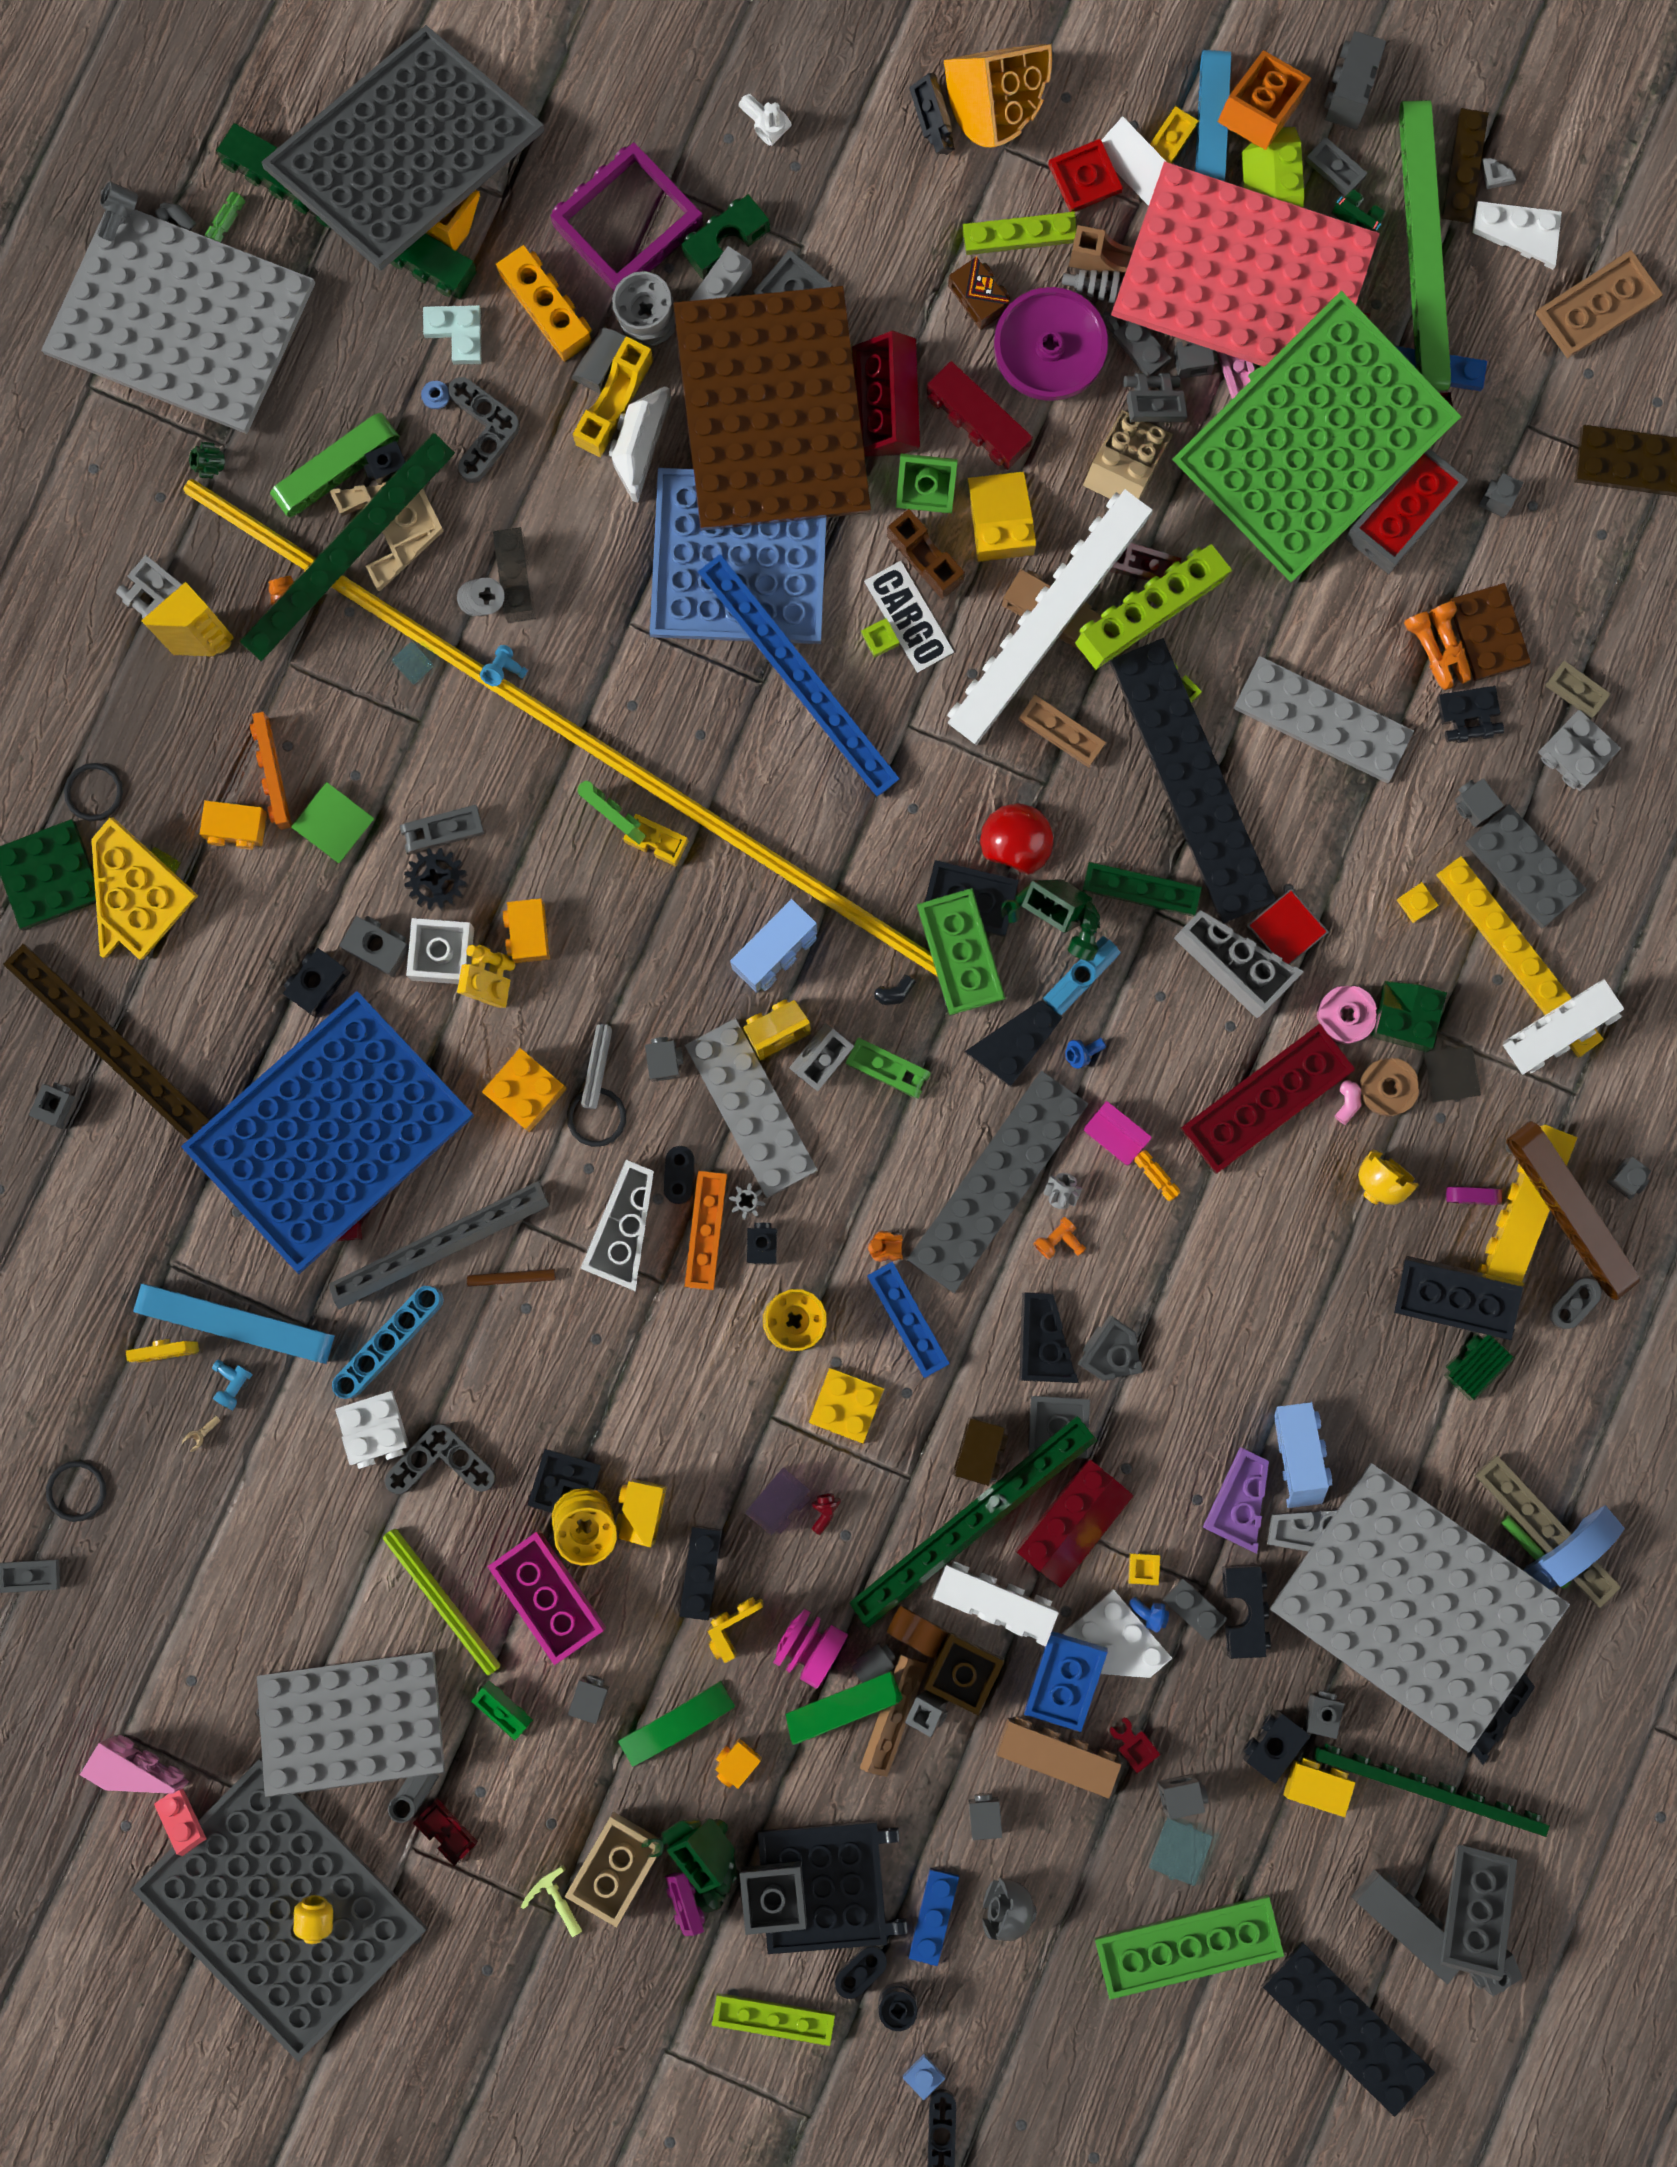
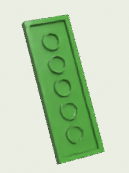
M1268 1895L1094 1937L1110 2000L1284 1957Z

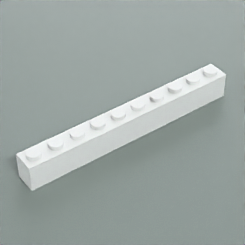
M1124 489L1121 495L1116 492L1106 505L1109 510L1103 518L1098 516L1088 529L1092 533L1085 542L1080 539L1072 549L1071 554L1074 557L1067 565L1062 563L1053 575L1056 580L1050 588L1045 586L1035 599L1038 604L1031 612L1028 609L1018 621L1020 628L1014 635L1009 633L1001 643L1002 652L997 658L992 656L982 669L986 673L980 681L976 679L972 681L965 691L968 695L962 704L957 702L947 716L951 718L948 724L975 745L983 738L1152 515L1153 510L1126 489Z

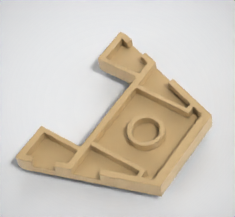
M385 483L365 487V485L354 486V489L341 490L340 488L333 489L330 493L343 517L364 507ZM423 489L383 530L392 553L366 565L378 591L391 582L443 532Z

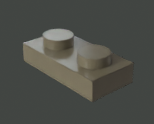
M1566 661L1560 664L1545 685L1591 719L1611 695V693Z

